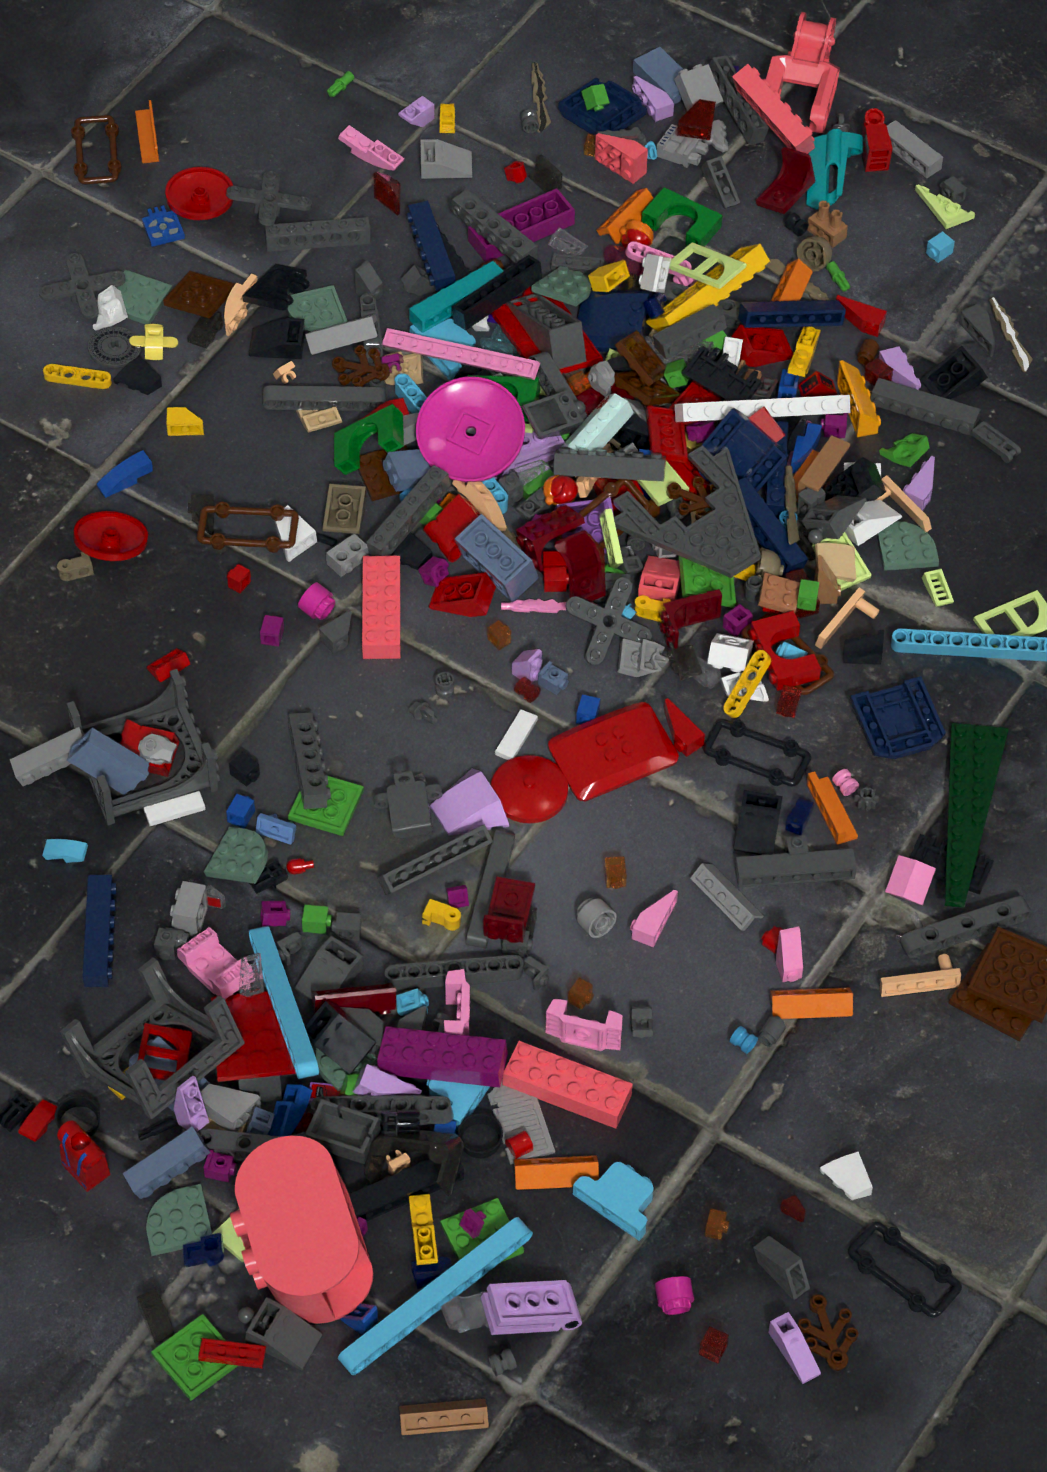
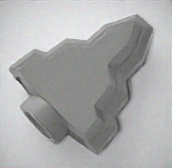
M706 119L701 122L693 134L695 136H702L701 141L712 145L722 153L728 151L724 122L720 119L714 121Z

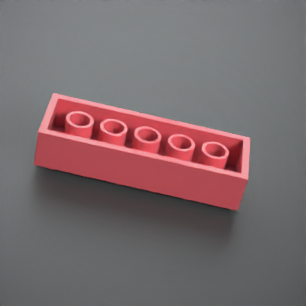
M747 64L733 75L732 78L738 93L787 148L806 154L815 148V140L811 129L801 124V118L797 114L793 115L790 106L780 100L781 97L777 91L770 89L771 86L766 79L762 80L759 77L760 73L755 67L751 68Z
M363 556V659H401L400 556Z
M518 1041L504 1070L502 1085L534 1096L539 1100L615 1129L632 1096L633 1084L521 1041Z

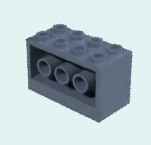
M482 514L455 538L462 557L479 573L486 572L496 588L511 602L515 601L539 578L533 561Z

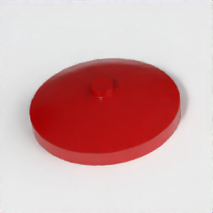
M209 167L188 168L178 172L168 181L165 189L166 202L174 213L183 218L191 220L212 219L222 215L231 207L234 200L226 196V190L233 186V183L227 175L219 170Z
M101 511L82 517L74 527L73 539L76 546L88 556L106 561H122L134 558L145 550L148 542V532L143 523L130 515L113 511Z
M525 755L506 761L496 770L491 781V787L499 797L506 817L520 823H539L554 817L562 810L568 797V781L559 766L540 756Z

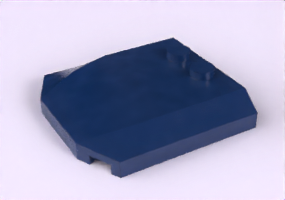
M599 78L593 79L558 104V109L564 118L595 137L601 131H620L621 129H626L647 114V108L642 106V100L638 96L615 82H599ZM604 84L610 103L605 105L603 110L597 112L594 109L587 110L581 91L590 86Z
M591 291L590 296L580 305L578 319L582 322L583 331L599 352H609V349L617 351L615 344L636 330L644 338L643 330L647 310L651 306L652 291Z
M735 408L730 410L702 444L712 456L728 448L738 480L746 477L757 493L789 456L778 443L746 415ZM699 471L700 475H701L706 481H708L710 484H712V483Z
M921 676L905 680L902 685L874 693L865 691L850 696V701L874 756L897 759L926 751L936 745L946 734Z

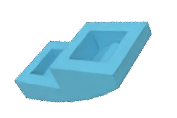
M47 839L42 856L45 860L64 859L66 863L84 861L88 844L67 839Z

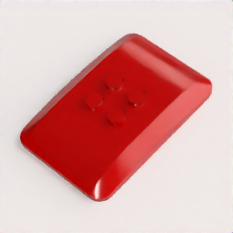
M646 702L635 703L585 722L551 738L548 743V749L566 777L574 796L580 801L591 800L671 767L677 763L679 758L676 748L652 707Z

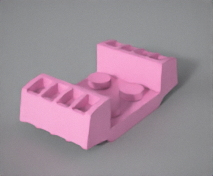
M210 927L177 949L178 958L186 965L188 970L213 994L223 997L224 1000L255 979L252 967L244 958L237 961L219 944L217 933Z
M464 969L448 971L445 981L446 1005H457V1021L444 1020V1033L469 1036L470 985L466 982Z
M553 999L546 1011L545 1033L558 1037L563 1043L597 1051L605 1049L620 1050L623 1016L609 1010L605 1024L596 1020L582 1019L575 1015L569 1016L567 1015V1000Z

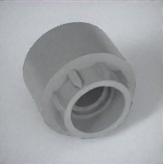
M589 898L582 902L577 910L578 924L593 938H599L608 933L616 922V913L602 899Z

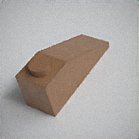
M817 555L814 581L820 583L816 604H837V598L841 596V585H837V577L823 557Z

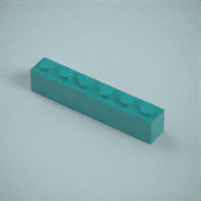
M494 261L483 265L478 270L455 281L452 285L413 305L409 309V321L420 332L424 333L453 316L452 306L504 271Z

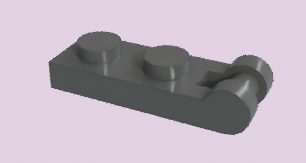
M634 127L631 130L621 129L620 131L605 130L598 132L600 134L634 140L639 144H644L647 140V137L638 127Z
M985 421L981 422L971 432L973 437L1001 456L1002 460L1006 463L1013 460V456H1018L1021 453V448Z

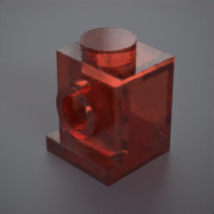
M783 685L776 714L795 718L801 701L802 689Z

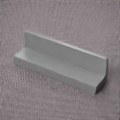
M373 314L308 332L305 336L310 353L313 355L377 337L378 334L374 324L377 321L376 315Z
M702 863L690 879L741 931H745L755 918L762 919L764 917L713 864Z

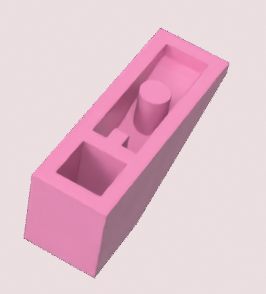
M673 890L642 911L637 920L634 919L632 921L630 930L632 931L633 940L651 947L655 946L677 903L678 891Z
M799 926L780 930L776 965L782 982H794L802 978L803 959Z

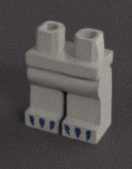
M672 124L657 144V157L677 164H683L686 168L690 164L698 166L701 161V155L698 153L706 155L708 144L701 142L702 136H695L692 133L687 134L678 130V126Z

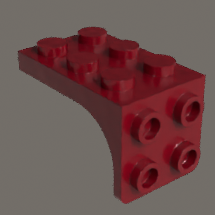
M787 147L781 149L783 163L778 177L756 199L757 206L785 214L816 182L810 155Z
M567 505L560 506L555 511L543 514L540 518L529 521L524 526L516 529V541L521 550L533 561L535 569L542 572L544 568L541 554L544 546L551 539L584 524V517Z
M585 530L556 541L555 548L563 556L569 571L570 598L576 596L592 602L606 596L604 549Z
M720 589L663 603V610L660 612L662 623L659 626L661 633H665L667 647L671 648L673 653L678 651V629L720 618L722 604Z
M496 876L488 915H484L483 918L484 936L494 940L504 939L511 943H523L534 896L535 883Z

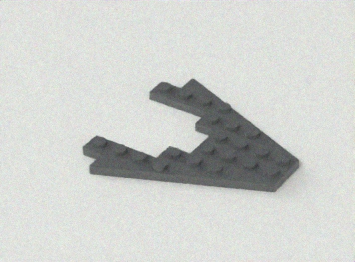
M702 445L688 454V459L718 490L705 497L706 503L713 511L687 527L676 516L660 525L629 491L613 500L614 506L621 512V514L614 517L617 529L729 578H732L761 559L728 448L712 456Z

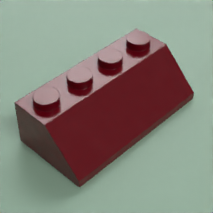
M392 983L311 991L313 1016L325 1001L336 1003L340 1007L369 1009L372 1012L379 1011V1014H389L391 1010H396V987Z

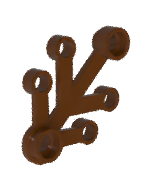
M358 345L354 349L361 364L345 361L344 358L339 356L335 357L332 361V367L337 373H342L346 369L355 370V372L349 375L343 373L338 377V381L343 386L352 381L355 387H362L373 379L384 381L390 376V368L387 364H382L380 359L381 353L377 348H371L368 352L371 359L374 360L375 366L369 365L366 349L363 345ZM366 373H370V374H368L367 376H365V377H363V378L361 377L362 375H364V374H366Z
M696 476L693 479V487L697 489L700 496L681 489L678 483L674 482L668 485L666 495L670 499L683 497L695 502L690 505L685 502L681 503L678 508V512L681 515H687L689 512L696 511L695 519L699 520L702 517L698 515L705 516L713 511L706 503L705 497L708 494L703 486L704 479L702 477ZM713 484L710 485V494L716 491L713 488L717 489ZM704 508H710V509H712V510L706 512L705 510H702V509H704Z
M817 1294L811 1297L809 1308L818 1315L822 1330L812 1326L807 1318L800 1319L798 1327L802 1333H808L813 1336L805 1340L806 1343L811 1342L814 1344L813 1347L808 1346L810 1351L827 1359L829 1367L839 1371L848 1364L846 1353L852 1343L857 1340L858 1330L853 1327L848 1328L845 1333V1340L838 1348L836 1340L846 1323L851 1321L852 1313L849 1309H841L839 1319L832 1329L825 1310L827 1300L824 1296ZM815 1300H819V1301H821L822 1303H821V1304H817V1303H815ZM842 1314H847L849 1317L843 1318ZM805 1323L808 1327L803 1328L801 1324ZM848 1333H854L855 1336L850 1337ZM815 1338L827 1343L829 1350L817 1345ZM834 1357H840L841 1360L836 1361Z

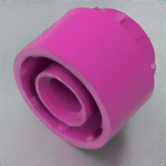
M318 582L312 584L305 591L298 603V608L312 619L317 617L320 620L325 619L335 606L333 594Z
M684 1276L670 1277L655 1283L658 1306L663 1309L665 1314L676 1315L690 1310L691 1303L694 1302L691 1278Z

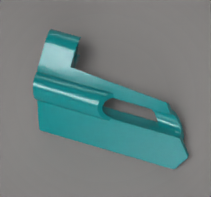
M832 129L825 135L814 137L815 148L809 152L816 182L807 190V206L817 210L819 209L820 201H827L831 206L842 195L847 157L850 158L853 155L863 153L862 135L842 132L841 129ZM830 165H837V187L833 192L829 193Z

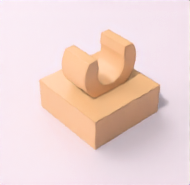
M290 361L278 368L273 373L276 380L281 377L282 382L287 384L289 381L286 375H289L292 380L295 379L296 374L292 371L295 365Z
M395 1150L397 1158L391 1159L389 1155L386 1156L388 1172L391 1176L399 1173L406 1167L411 1168L410 1158L407 1153L401 1154L399 1150Z

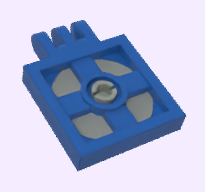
M164 205L160 206L161 211L158 210V207H154V213H152L151 208L147 209L148 217L142 218V224L151 247L185 239L177 214L173 211L166 212Z

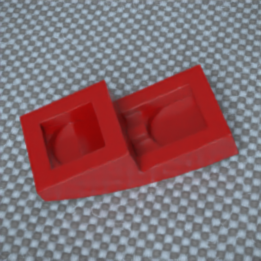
M43 1099L28 1115L18 1133L36 1142L47 1131L48 1124L55 1119L57 1106Z

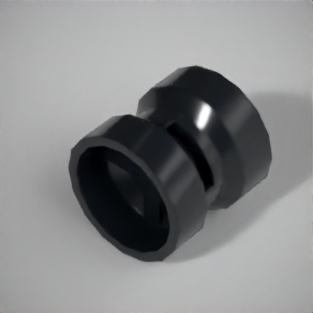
M796 213L789 215L785 221V227L793 230V233L797 236H802L809 226V223L804 219H800V216Z

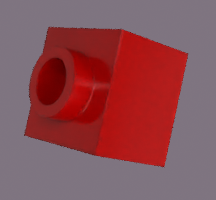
M237 564L227 574L228 587L241 594L251 582L250 570Z

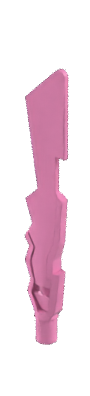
M541 599L516 600L513 602H501V610L530 613V611L558 613L559 610H566V602L557 603L553 599L547 601Z

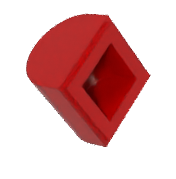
M522 1131L505 1140L506 1146L515 1159L533 1151V1143L526 1131Z

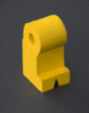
M441 104L440 133H455L454 104Z
M645 595L638 596L635 599L636 615L662 623L660 612L663 610V603L670 602L671 599L663 598V601L650 599Z
M429 899L422 914V924L430 926L431 922L443 925L447 930H457L461 924V912L450 905Z

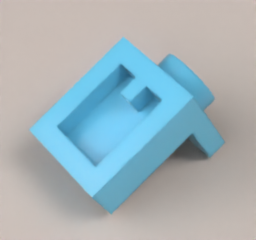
M785 641L779 645L776 651L778 656L785 659L807 656L808 653Z
M418 988L396 995L397 1013L400 1016L409 1014L422 1006H429L428 997Z

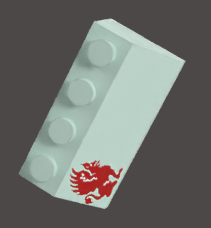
M615 393L607 395L561 447H568L574 451H577L578 448H586L590 452L602 449L634 414L629 402Z

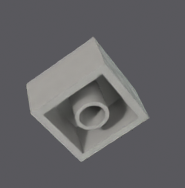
M182 881L181 888H177L176 904L172 905L170 916L173 917L172 927L185 930L186 933H190V938H194L201 932L208 909L206 885Z

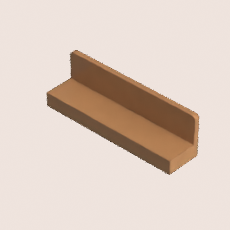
M831 435L800 479L797 494L799 495L807 487L818 492L849 449L850 443Z
M486 1399L399 1406L401 1435L489 1428Z

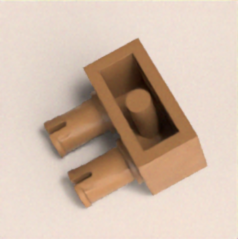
M820 201L819 210L808 218L809 226L807 230L814 236L825 238L831 247L834 248L846 239L848 226L841 221L842 212L833 210L830 213V204L827 201Z

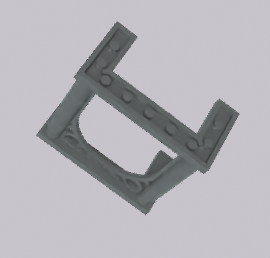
M177 669L170 671V683L156 700L139 709L81 726L80 715L75 702L67 703L71 730L80 727L84 733H87L91 728H94L105 736L110 737L122 733L125 721L128 719L140 726L157 727L175 733L185 750L184 764L178 774L171 780L159 786L111 800V793L105 776L102 775L95 778L87 773L107 825L115 823L114 817L208 787L211 792L218 790L220 777L217 772L219 767L216 761L218 759L216 750L214 748L211 749L209 742L205 743L200 740V730L193 724L195 723L193 713H189L187 710L189 705L186 699L188 697L185 689L186 681L183 675L180 676ZM177 717L179 719L176 725H168L171 718ZM164 718V722H158V720H162ZM182 726V732H179L178 729ZM194 756L195 761H191L190 757ZM189 766H196L199 770L196 773H192L187 768Z
M151 958L137 969L151 1000L93 1047L80 1021L76 1019L60 1031L83 1077L87 1079L92 1075L140 1105L146 1116L151 1120L175 1101L177 1087L192 1076H195L198 1082L245 1044L223 997H216L204 1007L206 1016L188 1005L173 991L158 960L155 958ZM145 1023L159 1026L168 1024L184 1025L212 1041L209 1046L158 1087L146 1062L142 1059L125 1071L126 1075L120 1069L122 1053L131 1042L143 1034Z

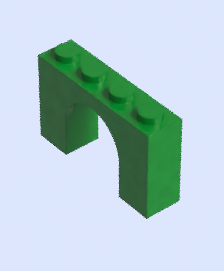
M665 187L642 212V222L655 231L671 216L684 215L694 220V225L686 233V246L693 242L705 247L722 227V214Z
M468 375V377H481L492 380L506 388L517 399L523 412L524 421H529L522 406L539 400L541 390L539 377L531 380L514 376Z
M391 404L335 432L334 466L344 475L359 469L361 447L368 437L377 432L378 444L386 452H394L404 447L403 413Z

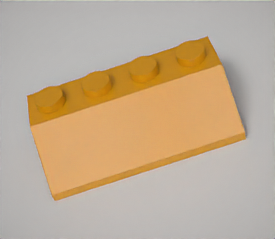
M844 360L839 361L837 387L840 395H850V413L848 415L856 436L862 437L878 434L881 419L879 415H876L874 402L870 400V391L865 387L864 376H861L858 368Z

